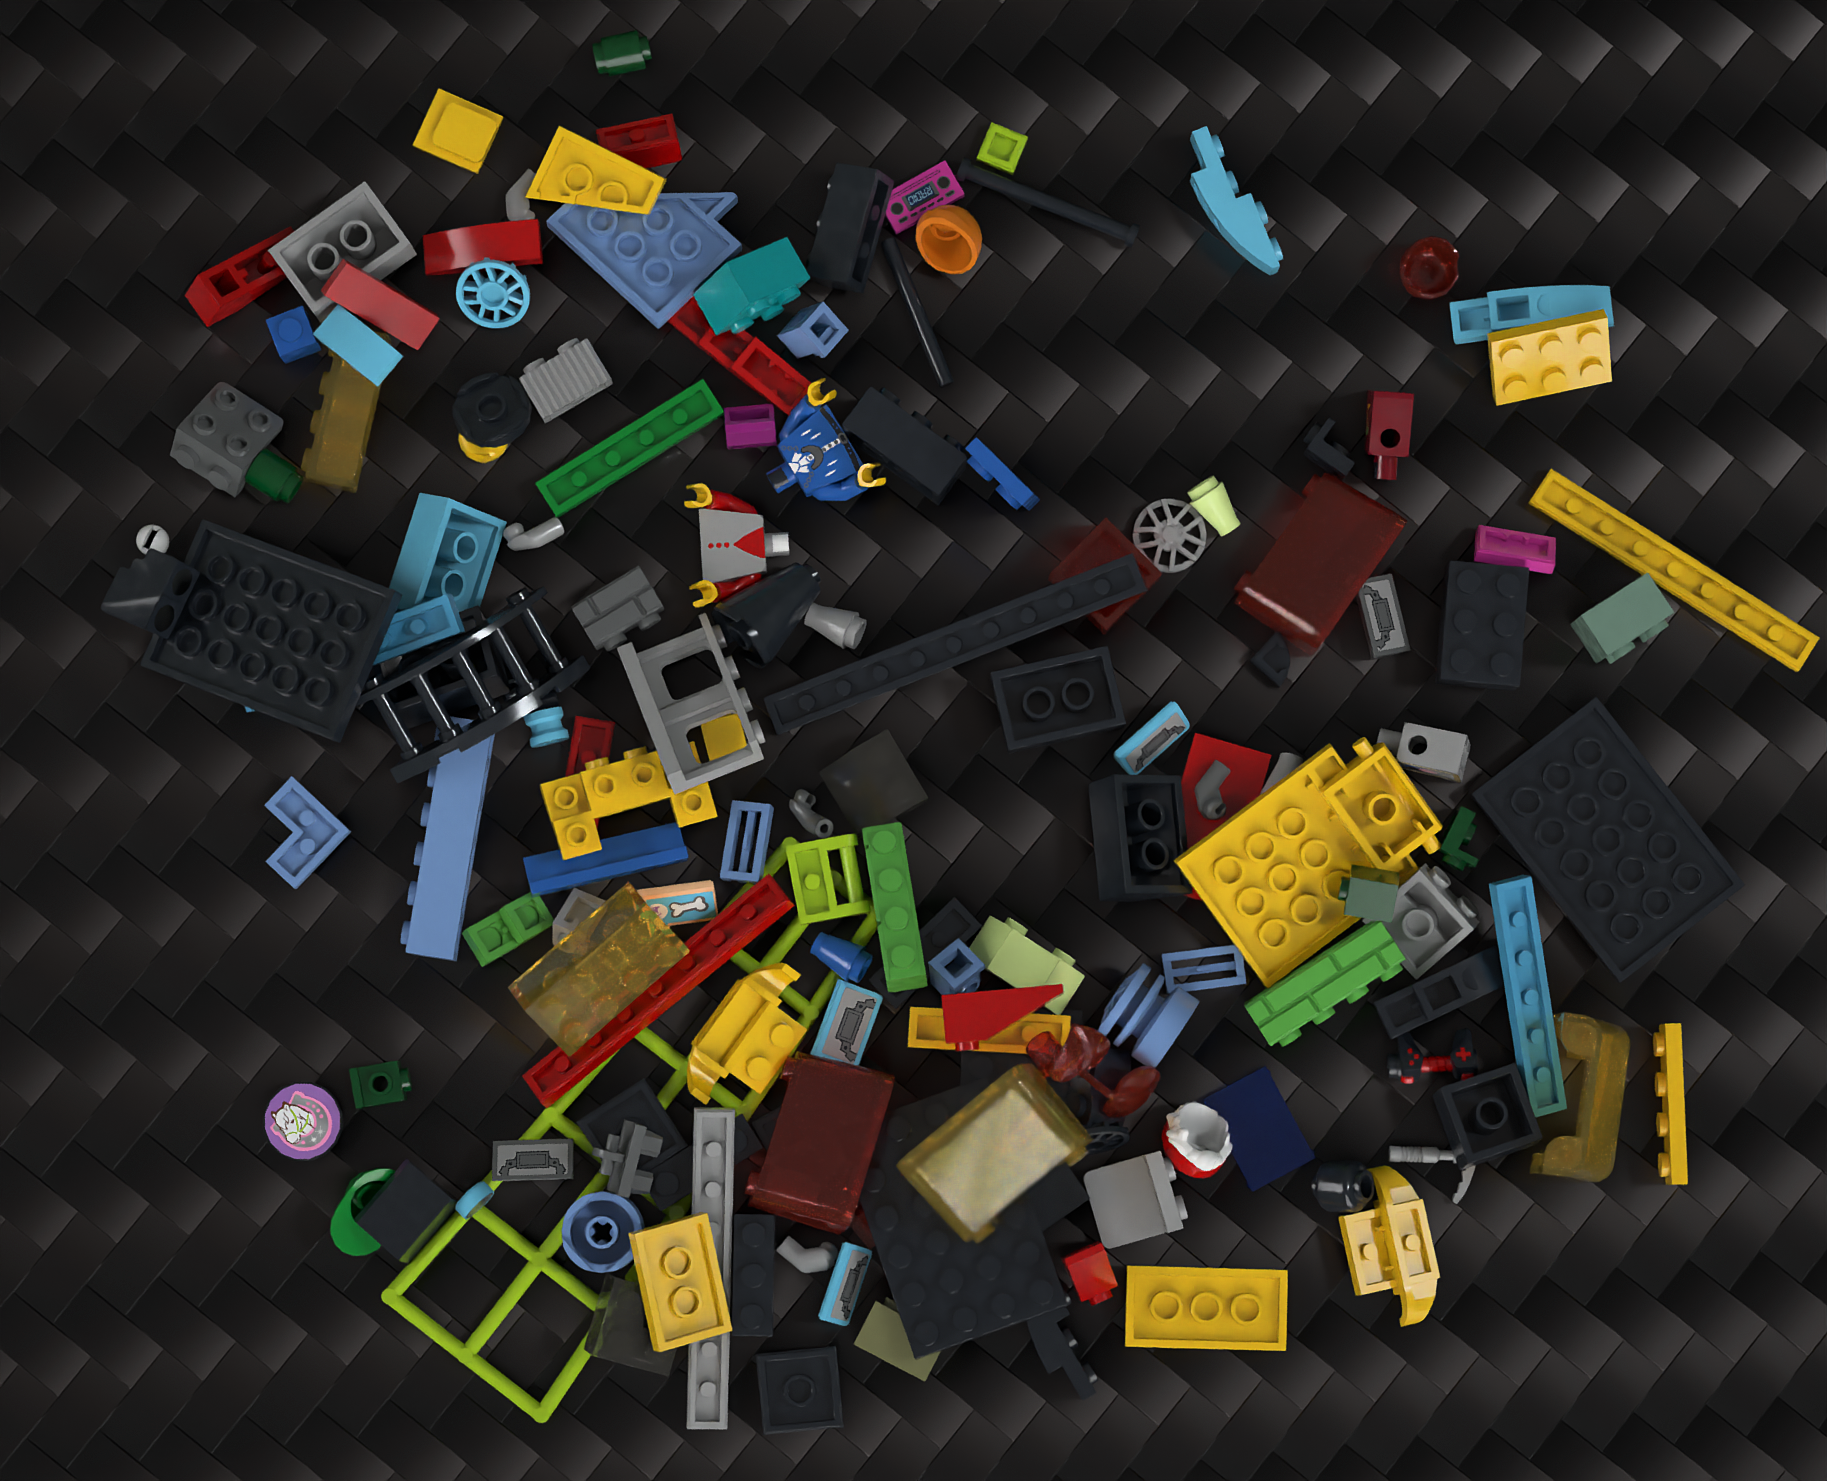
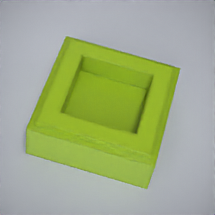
M991 122L976 161L1013 175L1028 137Z

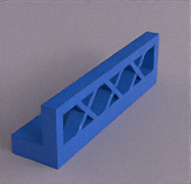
M674 822L600 840L602 850L568 860H562L559 849L524 857L523 861L533 898L687 862L689 857L687 848L684 846L681 830L677 827V823Z

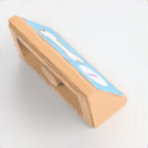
M711 880L634 891L638 922L641 929L711 921L718 915L714 883Z

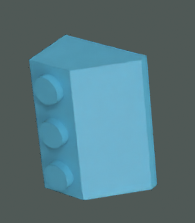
M419 493L389 586L390 589L402 594L396 611H404L446 594H452L458 612L477 605L480 606L507 522L450 498Z

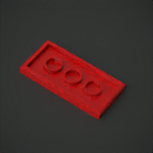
M1198 733L1194 734L1181 779L1188 849L1260 796L1272 755ZM1218 760L1231 771L1219 787L1222 802L1226 804V813L1219 820H1208L1198 810L1194 789L1212 763ZM1193 887V893L1184 895L1202 901Z

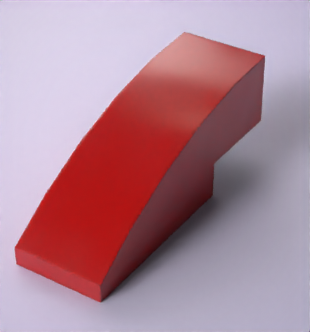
M538 219L484 224L423 235L426 276L463 273L471 262L476 263L484 260V258L502 261L509 265L513 263L516 266L543 264ZM482 268L479 271H486V269Z

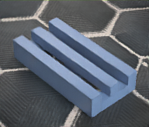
M732 800L720 878L723 881L731 882L733 880L739 883L752 882L756 884L763 878L774 807L771 804ZM742 811H748L739 870L737 872L733 871ZM759 812L761 813L753 868L752 873H748L757 814Z
M1235 945L1161 955L1166 994H1170L1178 986L1184 991L1189 992L1246 984L1243 956ZM1234 954L1235 959L1232 962L1172 969L1171 965L1172 961ZM1236 969L1237 977L1174 985L1173 977Z

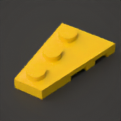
M559 126L525 197L650 215L667 179Z

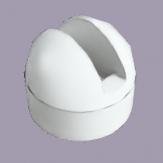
M150 524L139 530L136 536V544L144 555L149 550L144 546L152 530L157 531V534L150 548L162 553L166 552L169 547V536L163 528Z

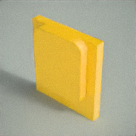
M438 88L413 146L478 174L502 123L503 116Z

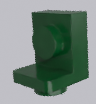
M1463 806L1455 809L1439 841L1441 847L1436 851L1444 855L1441 860L1443 863L1459 871H1463L1464 867L1474 868L1479 859L1458 849L1460 844L1468 845L1477 825L1471 823L1476 813Z

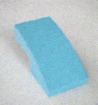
M339 304L313 333L320 342L339 355L352 368L377 387L403 357L385 340Z

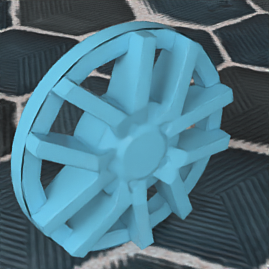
M484 258V260L476 263L471 262L469 267L463 271L457 283L456 297L461 310L469 319L484 327L504 328L515 324L524 316L530 303V289L526 276L522 275L515 268L516 265ZM485 268L488 278H485L479 269ZM494 268L501 269L503 272L497 275ZM470 274H472L475 281L465 280ZM509 275H512L516 280L507 284L504 280ZM521 286L523 295L514 290ZM464 291L477 292V294L464 296ZM508 300L522 305L521 308L518 309L510 302H508ZM481 304L479 314L475 313L469 305ZM486 309L494 310V320L483 317ZM501 310L510 314L511 317L500 320Z

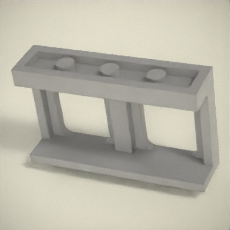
M706 613L698 615L703 626L702 628L637 654L632 642L617 648L674 795L764 759L759 744L766 742L757 719L749 722L746 712L753 710L745 688L736 689L733 680L740 678L732 656L723 657L721 649L727 647V643L719 624L711 627ZM704 650L712 651L722 674V681L717 685L682 699H672L661 673L663 667ZM729 713L737 714L747 736L748 744L742 749L707 763L700 764L696 762L686 737L687 732L691 728Z

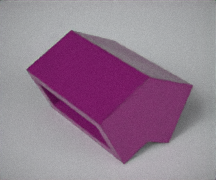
M773 404L724 408L728 450L777 445Z

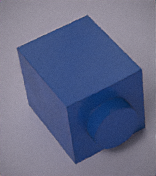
M303 305L266 319L278 354L285 364L322 350L318 339L313 335L315 330Z

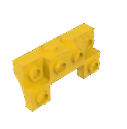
M689 742L696 762L700 763L695 742ZM646 746L624 752L625 760L609 764L608 757L585 763L586 771L546 782L539 786L562 860L564 861L602 850L594 821L598 818L668 798L678 828L718 817L708 782L674 795L657 751L648 753Z

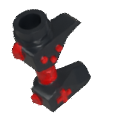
M1468 1028L1456 1031L1449 1056L1423 1057L1412 1035L1408 1032L1398 1036V1052L1387 1054L1388 1078H1396L1405 1084L1418 1081L1421 1073L1452 1071L1454 1077L1461 1080L1477 1076L1478 1072L1476 1049L1473 1048L1472 1035Z

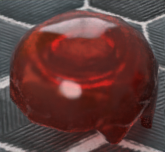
M1429 236L1417 240L1405 250L1400 260L1399 272L1402 285L1406 287L1408 293L1420 299L1432 300L1446 295L1453 287L1454 282L1459 278L1457 269L1458 251L1444 238Z

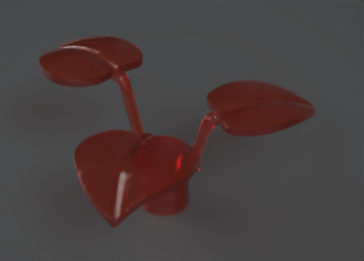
M1072 1023L1067 1040L1062 1046L1052 1032H1042L1032 1038L1027 1044L1026 1053L1038 1067L1033 1074L1039 1080L1044 1098L1043 1103H1033L1020 1112L994 1145L991 1146V1149L996 1152L1026 1149L1039 1142L1049 1132L1056 1121L1057 1114L1050 1109L1053 1101L1046 1077H1051L1057 1082H1066L1076 1075H1080L1104 1096L1109 1098L1103 1106V1112L1108 1117L1120 1118L1135 1112L1150 1098L1161 1079L1160 1073L1152 1066L1139 1067L1125 1075L1115 1089H1108L1086 1071L1099 1064L1110 1048V1042L1103 1033L1091 1027Z

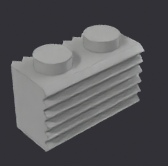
M574 338L561 345L557 349L559 355L545 362L543 358H540L523 369L525 375L521 376L519 380L544 423L551 421L613 384L611 377L588 339L579 342L578 338Z

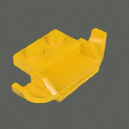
M775 963L759 968L741 980L737 979L691 1042L693 1046L687 1065V1084L690 1094L706 1105L711 1099L710 1092L720 1076L726 1078L729 1073L736 1076L757 1093L761 1094L807 1031L805 1027L778 1008L782 1001L778 996L787 985L797 981L801 974L786 963Z
M1385 1165L1370 1168L1367 1170L1373 1176L1379 1199L1373 1201L1375 1209L1338 1217L1355 1295H1364L1392 1288L1394 1295H1400L1402 1316L1399 1319L1401 1327L1419 1323L1427 1316L1436 1295L1437 1278H1440L1423 1199H1419L1411 1184L1396 1170Z

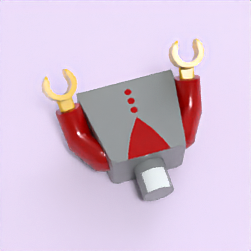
M702 483L686 486L687 489H693L696 492L697 500L684 501L685 507L705 508L699 509L703 580L689 587V590L699 589L703 594V599L693 602L694 607L699 608L710 602H720L760 581L761 576L767 575L766 557L790 555L788 532L765 533L763 515H758L754 506L732 494L709 490Z

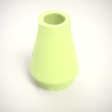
M1214 475L1200 482L1187 492L1192 499L1189 504L1218 531L1221 537L1241 524L1236 517L1223 482L1218 483Z

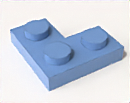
M291 776L265 806L293 833L265 862L294 889H297L351 831Z

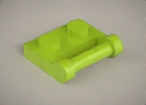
M856 833L785 846L800 925L871 912L869 900L864 899L855 846H858ZM839 850L849 900L847 904L837 905L827 851Z

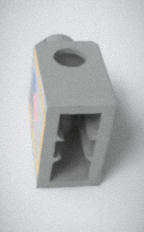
M1405 723L1402 733L1383 728L1380 729L1377 743H1385L1392 755L1397 756L1396 760L1402 769L1462 783L1471 746L1467 735L1412 723ZM1422 743L1427 745L1426 750L1422 754H1412V749L1416 744Z

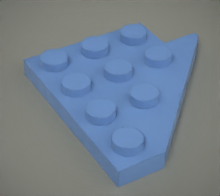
M733 192L660 193L650 215L565 203L547 220L549 229L658 329L693 297V294L726 262L731 261L742 251V244L718 223L738 203V197Z

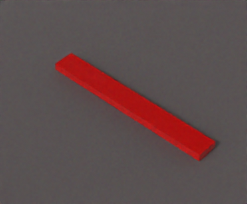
M767 874L523 1074L522 1077L540 1103L546 1108L551 1106L795 906L770 874Z

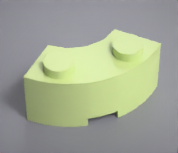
M989 916L969 949L985 964L986 971L1014 988L1063 984L1064 994L1043 1006L1054 1014L1061 1015L1085 975L1072 967L1076 960L1058 948H1055L1050 953L1025 937L1028 929L1008 917L1005 923Z

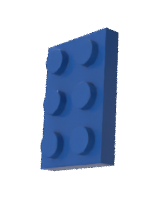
M977 437L965 448L972 455L967 462L988 482L995 478L1000 483L995 490L1016 510L1023 505L1030 511L1040 501Z

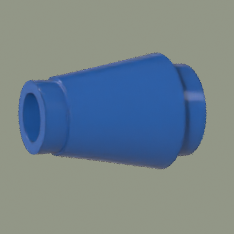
M823 932L817 936L810 951L811 954L817 956L819 960L846 982L851 979L859 983L866 974L873 958L872 954L866 952L865 946L827 935Z

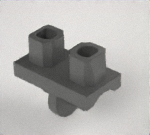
M624 1119L620 1136L609 1134L605 1148L594 1146L592 1155L602 1158L599 1173L610 1176L606 1190L629 1198L630 1193L649 1194L653 1173L636 1168L640 1154L657 1158L661 1150L663 1137L646 1130L647 1127Z

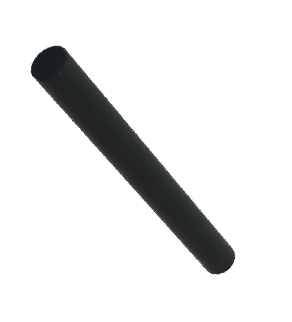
M895 237L888 238L880 243L938 385L940 388L948 386L954 382L896 239Z

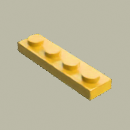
M910 1007L908 1047L955 1050V1044L948 1045L945 1042L942 1008ZM1030 1014L989 1041L979 1042L980 1049L969 1051L1069 1056L1071 1016Z
M1681 1023L1659 1025V1032H1654L1653 1035L1654 1055L1660 1056L1661 1072L1655 1073V1092L1657 1097L1662 1096L1663 1112L1657 1113L1656 1117L1658 1137H1664V1153H1659L1658 1155L1659 1176L1665 1177L1666 1185L1688 1184Z

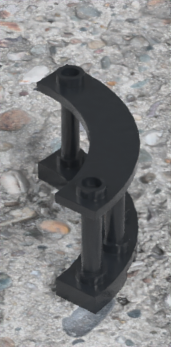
M544 586L531 592L525 587L512 593L506 598L508 604L452 642L383 678L382 674L378 673L366 680L356 706L373 699L402 750L400 753L402 759L390 769L397 783L440 764V757L458 748L460 752H463L506 728L541 706L543 703L540 699L553 689L557 693L561 692L591 669L583 655L569 661L566 656L561 657L532 605L548 593ZM518 615L521 617L547 663V666H545L547 673L538 680L536 677L532 678L503 628L504 624ZM487 635L490 636L518 685L515 689L518 694L502 704L499 701L494 702L465 651L466 648ZM449 658L452 659L480 708L477 712L480 717L463 727H460L459 723H453L425 674L426 671ZM411 680L440 731L438 734L439 739L426 746H422L421 742H415L387 693Z

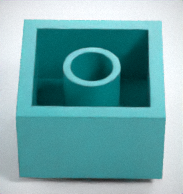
M785 237L726 262L693 296L716 336L730 329L733 334H737L750 327L754 323L753 320L758 317H762L763 321H767L783 312L784 308L782 305L791 302L801 295L799 288L810 279V276L788 237Z

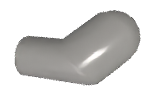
M529 168L506 194L507 217L510 221L535 219V213L529 210V198L525 197L536 175Z
M556 517L527 532L524 531L520 523H514L503 531V537L508 541L506 545L514 551L541 547L564 534V528Z
M790 1236L776 1250L804 1273L827 1271L834 1266L835 1260L838 1258V1249L830 1242H823L819 1247L804 1249Z

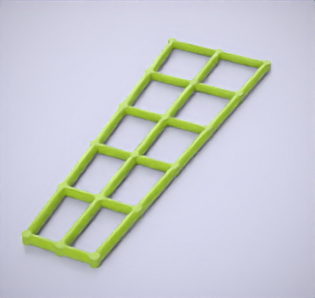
M793 837L785 838L765 861L763 878L767 874L773 877L788 860L785 846L799 844ZM830 867L834 890L848 900L844 877ZM746 882V884L738 891V893L730 900V902L722 909V911L725 910L728 906H730L734 901H736L740 896H742L755 884H753L752 882ZM865 893L864 899L869 900L871 912L865 913L867 914L866 918L850 940V942L862 946L867 945L878 929L873 899ZM797 914L760 963L742 949L729 960L747 974L764 966L780 963L809 924L800 925ZM831 969L810 1001L787 985L778 998L800 1014L797 1022L807 1029L806 1033L761 1094L751 1088L742 1101L716 1081L710 1092V1097L724 1108H734L735 1117L743 1114L748 1122L831 999L837 980H843V978ZM646 1027L634 1038L676 1070L657 1094V1098L666 1110L687 1083V1065L690 1053L685 1057ZM617 1052L551 1106L544 1109L541 1115L518 1140H540L549 1128L553 1126L568 1139H574V1144L601 1164V1159L592 1155L593 1147L581 1128L563 1115V1113ZM492 1170L482 1180L493 1191L502 1183V1181H492ZM598 1171L575 1201L587 1194L603 1191L608 1185L610 1176L601 1174ZM692 1193L664 1209L662 1212L666 1216L661 1223L684 1217L692 1206ZM640 1194L657 1207L650 1194ZM483 1206L472 1217L526 1258L528 1262L464 1344L402 1296L470 1219L465 1220L455 1210L410 1263L382 1292V1301L534 1418L536 1422L544 1423L549 1419L639 1285L635 1262L607 1302L552 1259V1256L563 1243L562 1224L564 1216L538 1248ZM542 1271L599 1316L539 1403L477 1353Z

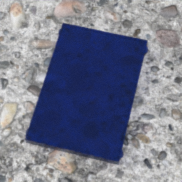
M1266 1066L1203 1099L1204 1105L1216 1110L1218 1116L1223 1117L1228 1122L1229 1142L1233 1145L1231 1153L1247 1181L1248 1188L1252 1192L1315 1158L1314 1151L1308 1146L1271 1077V1071Z

